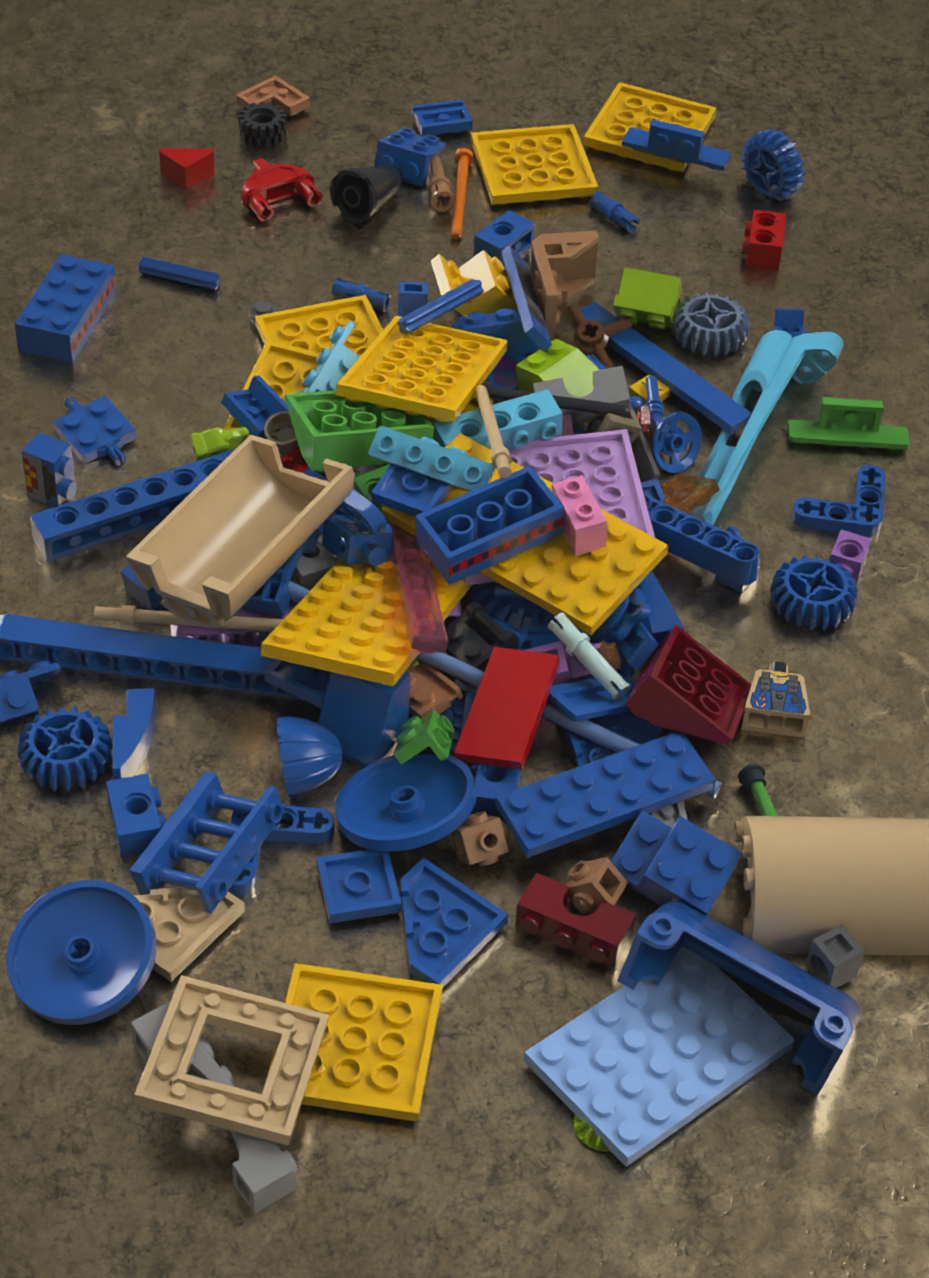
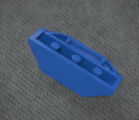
M499 309L496 313L489 314L470 313L466 317H459L450 327L508 340L507 351L503 356L532 353L539 350L536 344L525 334L517 310Z

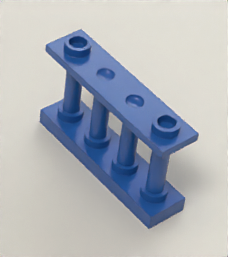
M204 772L129 870L139 894H150V890L159 889L164 883L195 890L199 895L205 912L212 913L219 902L224 899L229 888L271 830L281 820L284 809L276 787L269 786L259 801H253L224 794L217 774ZM220 808L248 814L240 826L211 820ZM202 832L230 839L222 851L193 845ZM183 858L211 864L203 877L173 870Z

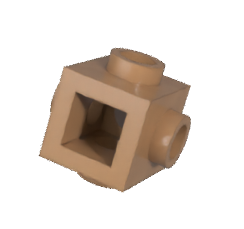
M486 812L469 815L466 823L461 824L451 832L458 862L468 865L478 863L479 866H485L499 861L498 855L509 852L507 842L510 837L506 824L500 820V817L487 815Z
M608 857L576 863L570 869L569 877L565 882V885L569 886L568 898L582 915L595 912L602 900L615 905L628 884Z

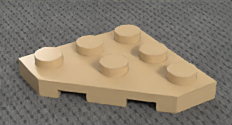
M180 887L153 889L150 890V894L135 895L150 916L156 933L157 950L152 969L170 982L245 912V903L228 891L212 913L205 912L199 895L195 890L180 892Z

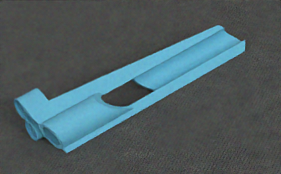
M774 330L762 336L736 387L733 400L743 407L752 389L762 394L736 446L725 444L730 434L722 429L682 510L683 512L714 525L759 432L788 382L793 378L801 385L803 383L812 384L833 368L844 347V342L838 334L834 332H815L792 337L785 331Z

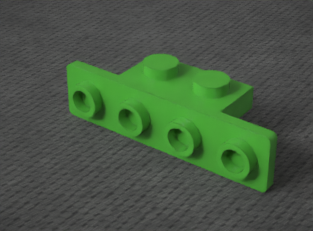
M822 397L818 421H788L789 441L799 444L857 446L859 448H887L889 450H908L910 446L908 428L880 425L883 401Z

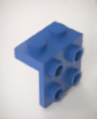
M400 128L398 131L378 141L374 166L391 165L399 171L402 181L422 187L426 184L430 158L444 151L446 144L440 142L439 138L435 136H420L415 134V131L412 129Z

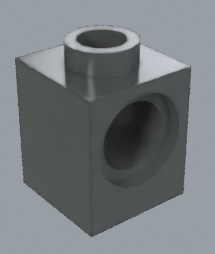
M841 925L812 940L806 967L815 977L837 988L858 977L865 951Z

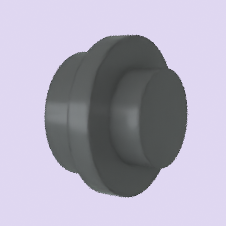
M259 301L250 307L249 316L255 324V316L278 312V308L268 301Z

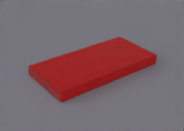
M494 647L455 749V757L465 762L523 770L560 665L559 655Z

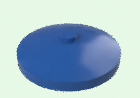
M421 751L402 765L392 755L361 769L340 790L336 800L335 811L341 831L351 842L371 850L402 851L430 844L453 832L472 812L477 792L473 775L467 765L461 760L448 755V758L440 761L433 751Z
M84 880L60 886L35 901L19 919L11 934L7 948L6 965L12 988L27 1008L50 1022L64 1025H80L104 1019L126 1006L139 993L149 978L157 950L154 925L140 901L129 891L118 885L105 881Z

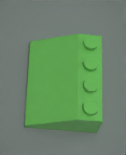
M336 390L285 394L286 406L302 457L312 471L325 472L322 463L325 459L347 464L353 469L371 465L383 467L390 464L373 458L368 454L380 426L419 439L422 437L433 439L434 426L425 415H409L403 410L395 408L383 409L373 403L364 401L352 402L347 400L346 397L336 395Z

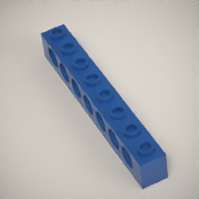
M235 449L30 515L33 539L45 560L49 562L155 527Z

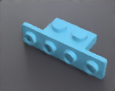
M350 320L343 328L337 326L329 337V341L332 342L329 349L325 347L316 359L319 366L316 371L312 369L302 383L306 387L303 392L299 391L298 393L336 390L339 380L360 357L343 345L355 323Z
M384 426L378 428L368 452L373 458L467 491H472L489 484L496 469L493 464L470 457L467 452L451 446L450 449L439 446L440 444L433 439L427 437L419 439Z

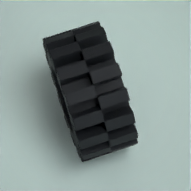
M259 102V105L251 103V107L246 105L244 110H240L239 136L240 138L242 137L244 142L248 141L249 145L252 146L256 143L257 147H261V144L270 147V143L277 145L278 140L282 142L284 137H286V114L284 109H280L279 105L273 107V103L268 102V105H264V102Z

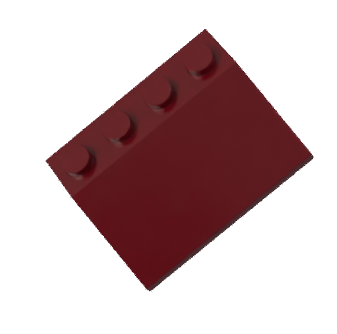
M675 624L649 656L626 705L630 707L636 717L642 720L646 719L654 726L729 744L733 740L745 709L752 684Z

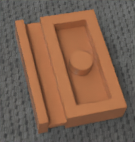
M418 660L419 664L414 668L409 666L406 671L410 673L409 712L413 716L417 715L421 718L433 709L438 714H441L451 706L450 702L452 700L463 698L460 688L433 666Z

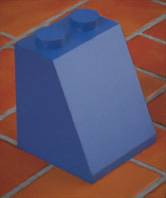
M405 671L394 686H389L331 672L318 724L328 728L339 739L343 758L365 768L383 759L397 742V737L401 734V726L409 719L410 673Z

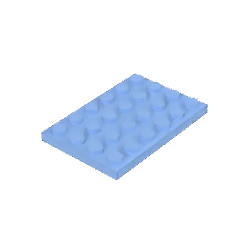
M684 947L678 953L659 986L652 983L653 980L639 982L634 990L625 985L524 1052L523 1061L581 1121L585 1120L588 1123L587 1127L589 1129V1125L594 1129V1134L602 1138V1143L626 1167L790 1051L795 1042V1039L718 966Z

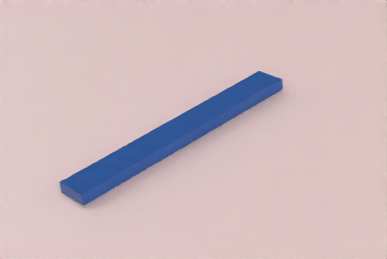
M596 302L580 309L586 320H596L603 327L620 320ZM633 328L609 337L608 346L646 374L655 376L657 380L669 387L671 392L729 434H733L746 427L752 414Z

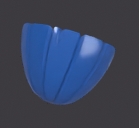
M297 717L277 718L281 762L284 763L282 771L288 796L292 797L306 793L330 780L342 764V747L336 735L328 728L307 719Z

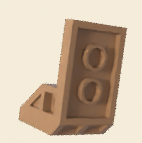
M597 230L540 234L532 241L529 272L550 340L555 339V329L560 328V314L557 311V306L568 302L595 281L599 241Z

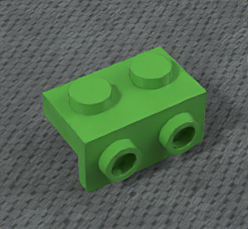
M433 709L421 718L417 715L413 716L401 726L402 731L397 737L398 742L393 752V755L401 765L429 746L440 761L448 758L454 739V728L446 716L442 715L440 717L437 711Z

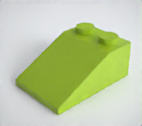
M557 339L551 341L552 346L547 350L541 351L539 349L516 365L518 391L533 392V383L563 377L567 392L575 397H584L592 392L594 389L593 371L600 370L578 348Z

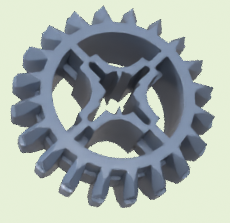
M707 292L703 296L695 293L693 298L685 297L684 302H679L672 322L673 335L676 336V342L682 343L684 349L691 348L692 353L701 352L703 357L706 354H712L716 357L719 353L727 356L729 351L736 352L738 347H743L750 328L749 314L745 313V307L739 306L737 300L730 301L729 296L720 297L718 293L716 295H709Z

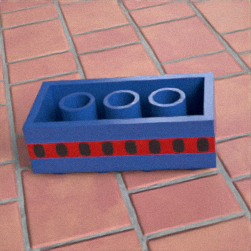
M60 254L15 322L18 351L73 363L117 293L114 266Z
M531 466L511 473L508 478H500L415 515L417 542L449 585L564 534V506Z

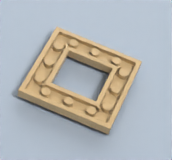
M181 975L136 1089L134 1104L289 1146L326 1031L329 1014ZM206 1024L279 1043L262 1094L187 1074Z

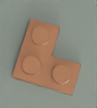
M276 75L236 94V103L243 108L246 105L251 107V103L259 105V102H264V105H268V102H270L274 106L279 105L280 109H284L286 114L292 116L310 107V97Z

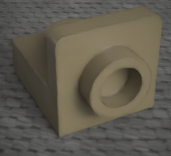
M630 410L629 416L626 417L607 413L596 432L627 429L629 440L632 444L638 438L642 428L635 411Z

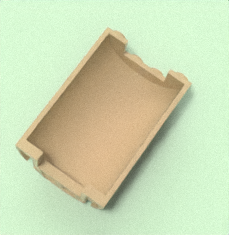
M250 435L126 556V559L132 571L147 591L153 587L156 593L164 598L160 603L169 611L183 620L200 627H221L230 620L351 494L355 477L353 468L344 463L325 459L322 463L328 481L305 475L302 472H296L283 467L276 442Z
M742 816L740 821L734 822V841L740 842L741 853H743L742 857L748 858V868L744 870V889L750 890L751 907L747 918H742L741 922L742 936L774 954H809L813 939L843 925L865 951L864 955H929V818Z

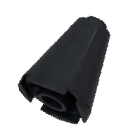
M391 165L344 169L337 176L333 177L331 181V202L334 207L338 206L342 212L339 215L343 219L351 223H362L369 220L398 191L402 183L401 175Z

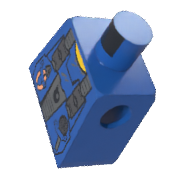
M346 514L330 515L324 521L322 546L347 565L371 564L378 566L391 559L393 533L387 519V524L377 533L371 534Z

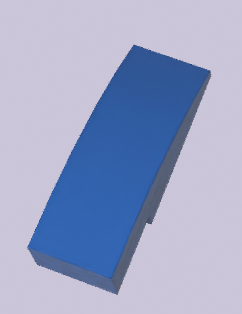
M154 688L128 689L127 715L113 716L114 780L135 776L147 755L152 742L156 721Z

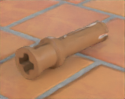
M437 154L430 158L428 177L430 182L428 184V193L431 196L433 209L439 212H446L453 208L455 196L451 192L452 185L450 180L445 177L441 156Z

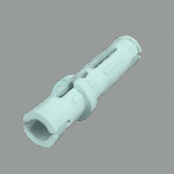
M564 613L554 617L563 626V629L558 623H555L553 620L550 621L547 627L565 644L566 652L570 656L575 655L612 696L614 701L623 696L615 687V684L621 691L628 692L631 687L630 684L589 642L590 637L586 633H580Z

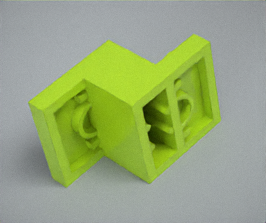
M624 267L619 294H615L613 303L616 317L621 319L629 317L632 325H637V322L648 323V327L655 330H665V327L672 328L674 312L678 301L681 300L683 291L681 277Z

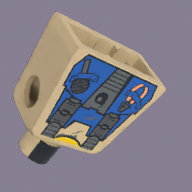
M779 661L771 663L768 670H757L746 701L741 730L805 738L810 718V707L804 677L800 674L788 673L789 668L787 664Z

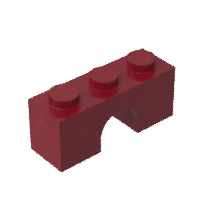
M536 873L517 903L515 926L522 928L529 934L539 935L553 941L562 948L571 949L588 956L594 962L604 963L615 968L633 936L636 914L602 900L600 906L593 914L588 916L574 915L567 910L569 886Z

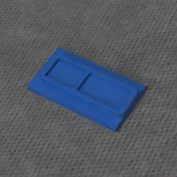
M619 673L631 687L625 693L615 684V687L623 694L616 701L612 699V696L596 678L553 685L548 699L569 719H572L574 722L631 711L626 702L635 684L625 675Z

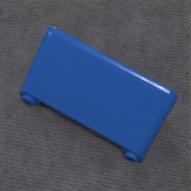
M671 901L650 914L635 935L617 981L633 990L643 980H653L652 983L659 986L678 953L684 947L810 1018L814 1022L792 1063L797 1066L800 1064L803 1068L804 1080L801 1087L818 1096L859 1021L861 1012L857 1002L849 995L685 903Z

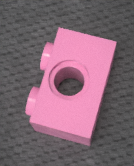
M583 475L553 483L552 493L564 506V535L574 555L578 556L606 547L607 520Z

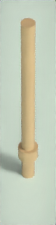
M478 385L475 388V394L492 449L490 454L491 461L498 470L499 476L501 478H508L512 473L510 467L511 456L509 450L504 447L487 388L484 385Z
M122 605L121 608L95 606L94 609L95 620L120 621L121 625L135 626L137 622L200 627L183 620L170 611L142 610L132 605ZM232 616L230 620L218 628L272 632L283 619Z

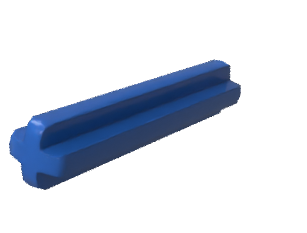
M142 257L139 261V272L142 274L216 290L220 284V275L218 273L148 257Z

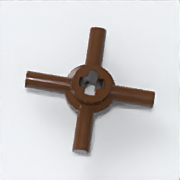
M577 304L569 305L567 311L578 329L574 333V340L567 344L578 348L585 356L593 354L607 369L615 367L604 349L608 345L609 337L633 327L630 318L625 317L603 327L596 320H586Z

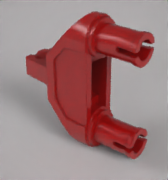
M263 158L253 161V173L245 182L241 192V203L247 209L253 210L260 221H265V218L267 220L272 218L274 209L269 203L296 195H302L311 207H314V203L318 206L323 200V194L315 187L314 178L307 170L302 167L280 163L270 165Z

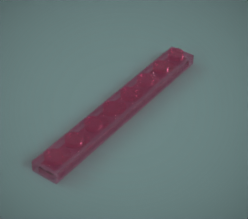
M390 523L389 525L393 533L391 556L410 647L424 654L446 653L448 638L428 556L418 544L416 536Z

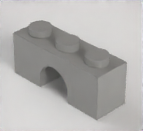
M623 366L593 371L594 389L584 397H575L569 394L565 388L563 377L533 383V393L549 389L551 395L624 404L630 407V397ZM560 409L563 413L562 426L566 422L577 420L580 423L592 421L596 416L605 415Z

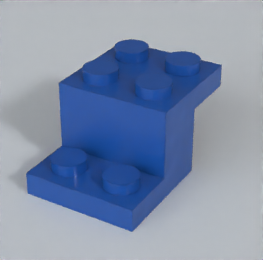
M642 810L611 862L626 879L628 887L661 907L671 902L674 898L707 916L743 853L679 816L675 825L671 828Z

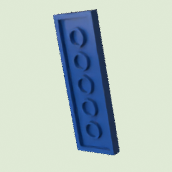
M674 732L496 796L495 806L528 858L637 818L642 810L650 813L714 789L716 779L685 734Z

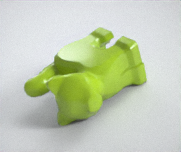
M246 427L230 430L213 428L200 433H192L191 444L196 461L236 449L249 435V430Z

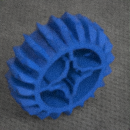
M772 128L755 133L754 136L745 142L746 145L742 148L744 155L740 159L744 162L742 169L746 171L747 176L745 178L751 182L750 187L754 186L756 191L764 196H769L770 200L778 199L779 201L789 199L801 189V185L805 183L803 176L806 174V171L802 168L805 162L800 158L802 152L797 151L796 143L790 142L789 135L784 136L781 130L775 131Z
M804 555L801 560L792 557L789 563L783 562L780 569L776 570L770 588L772 606L776 607L777 615L785 616L786 623L796 622L797 628L802 625L808 626L810 631L814 627H819L824 632L828 626L836 629L839 623H846L849 616H852L858 599L856 579L851 578V572L849 570H842V563L834 565L831 563L830 558L824 561L820 560L818 555L814 559H809Z
M61 706L59 712L53 713L48 709L45 717L35 715L34 723H26L24 732L20 733L17 753L20 759V766L23 772L27 773L30 781H37L41 788L50 784L54 792L59 786H64L69 792L72 785H78L83 789L86 780L95 783L97 774H105L106 765L110 764L112 758L111 750L113 745L107 725L102 723L100 716L92 717L89 710L79 713L76 706L71 711H65ZM84 741L89 743L91 746L89 747L87 745H84ZM40 751L46 752L47 756L42 755Z

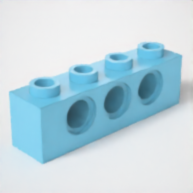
M549 389L492 405L504 447L508 450L524 447L530 441L541 438L549 440L562 435L563 413ZM480 408L460 414L455 422L433 421V440L438 442L439 446L446 447L461 433L491 449Z

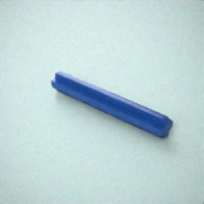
M471 279L400 318L397 322L399 331L403 334H410L482 294L484 289L481 280Z

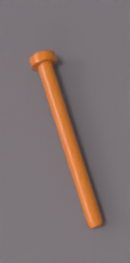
M468 148L458 149L455 152L454 158L458 168L451 237L455 240L462 236L468 166L473 162V152Z

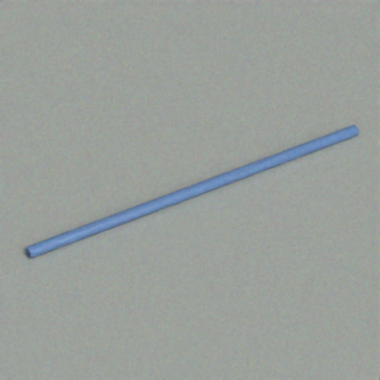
M291 581L288 583L290 598L297 603L310 592V590ZM425 645L416 657V659L478 688L484 675V671L428 645ZM546 702L542 718L616 753L640 745L591 721L581 720L574 722L556 708L554 704ZM716 780L714 789L703 794L715 799L722 783Z

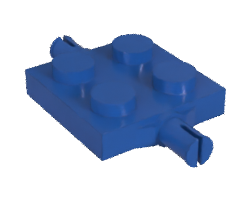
M106 395L85 406H81L75 397L67 398L64 405L71 413L54 420L53 425L59 436L66 443L71 444L72 451L85 465L97 458L109 456L117 466H120L121 463L124 464L127 457L120 451V448L137 438L136 429Z

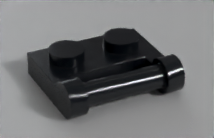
M478 602L470 603L465 608L464 614L433 635L435 644L443 652L481 671H485L494 647L515 649L519 642L517 635L510 630L503 629L486 614L485 608ZM479 624L497 642L490 646L471 628Z

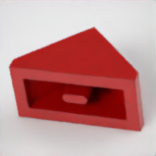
M159 148L160 174L185 190L215 174L214 149Z

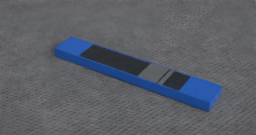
M509 245L502 250V256L524 332L541 351H545L552 344L527 263Z

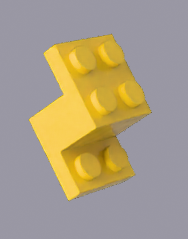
M483 250L460 268L452 260L448 262L440 254L431 260L441 296L471 279L481 280L484 289L483 293L455 308L464 317L474 312L483 314L496 313L497 310L502 308L518 311L508 274L496 256L491 258Z

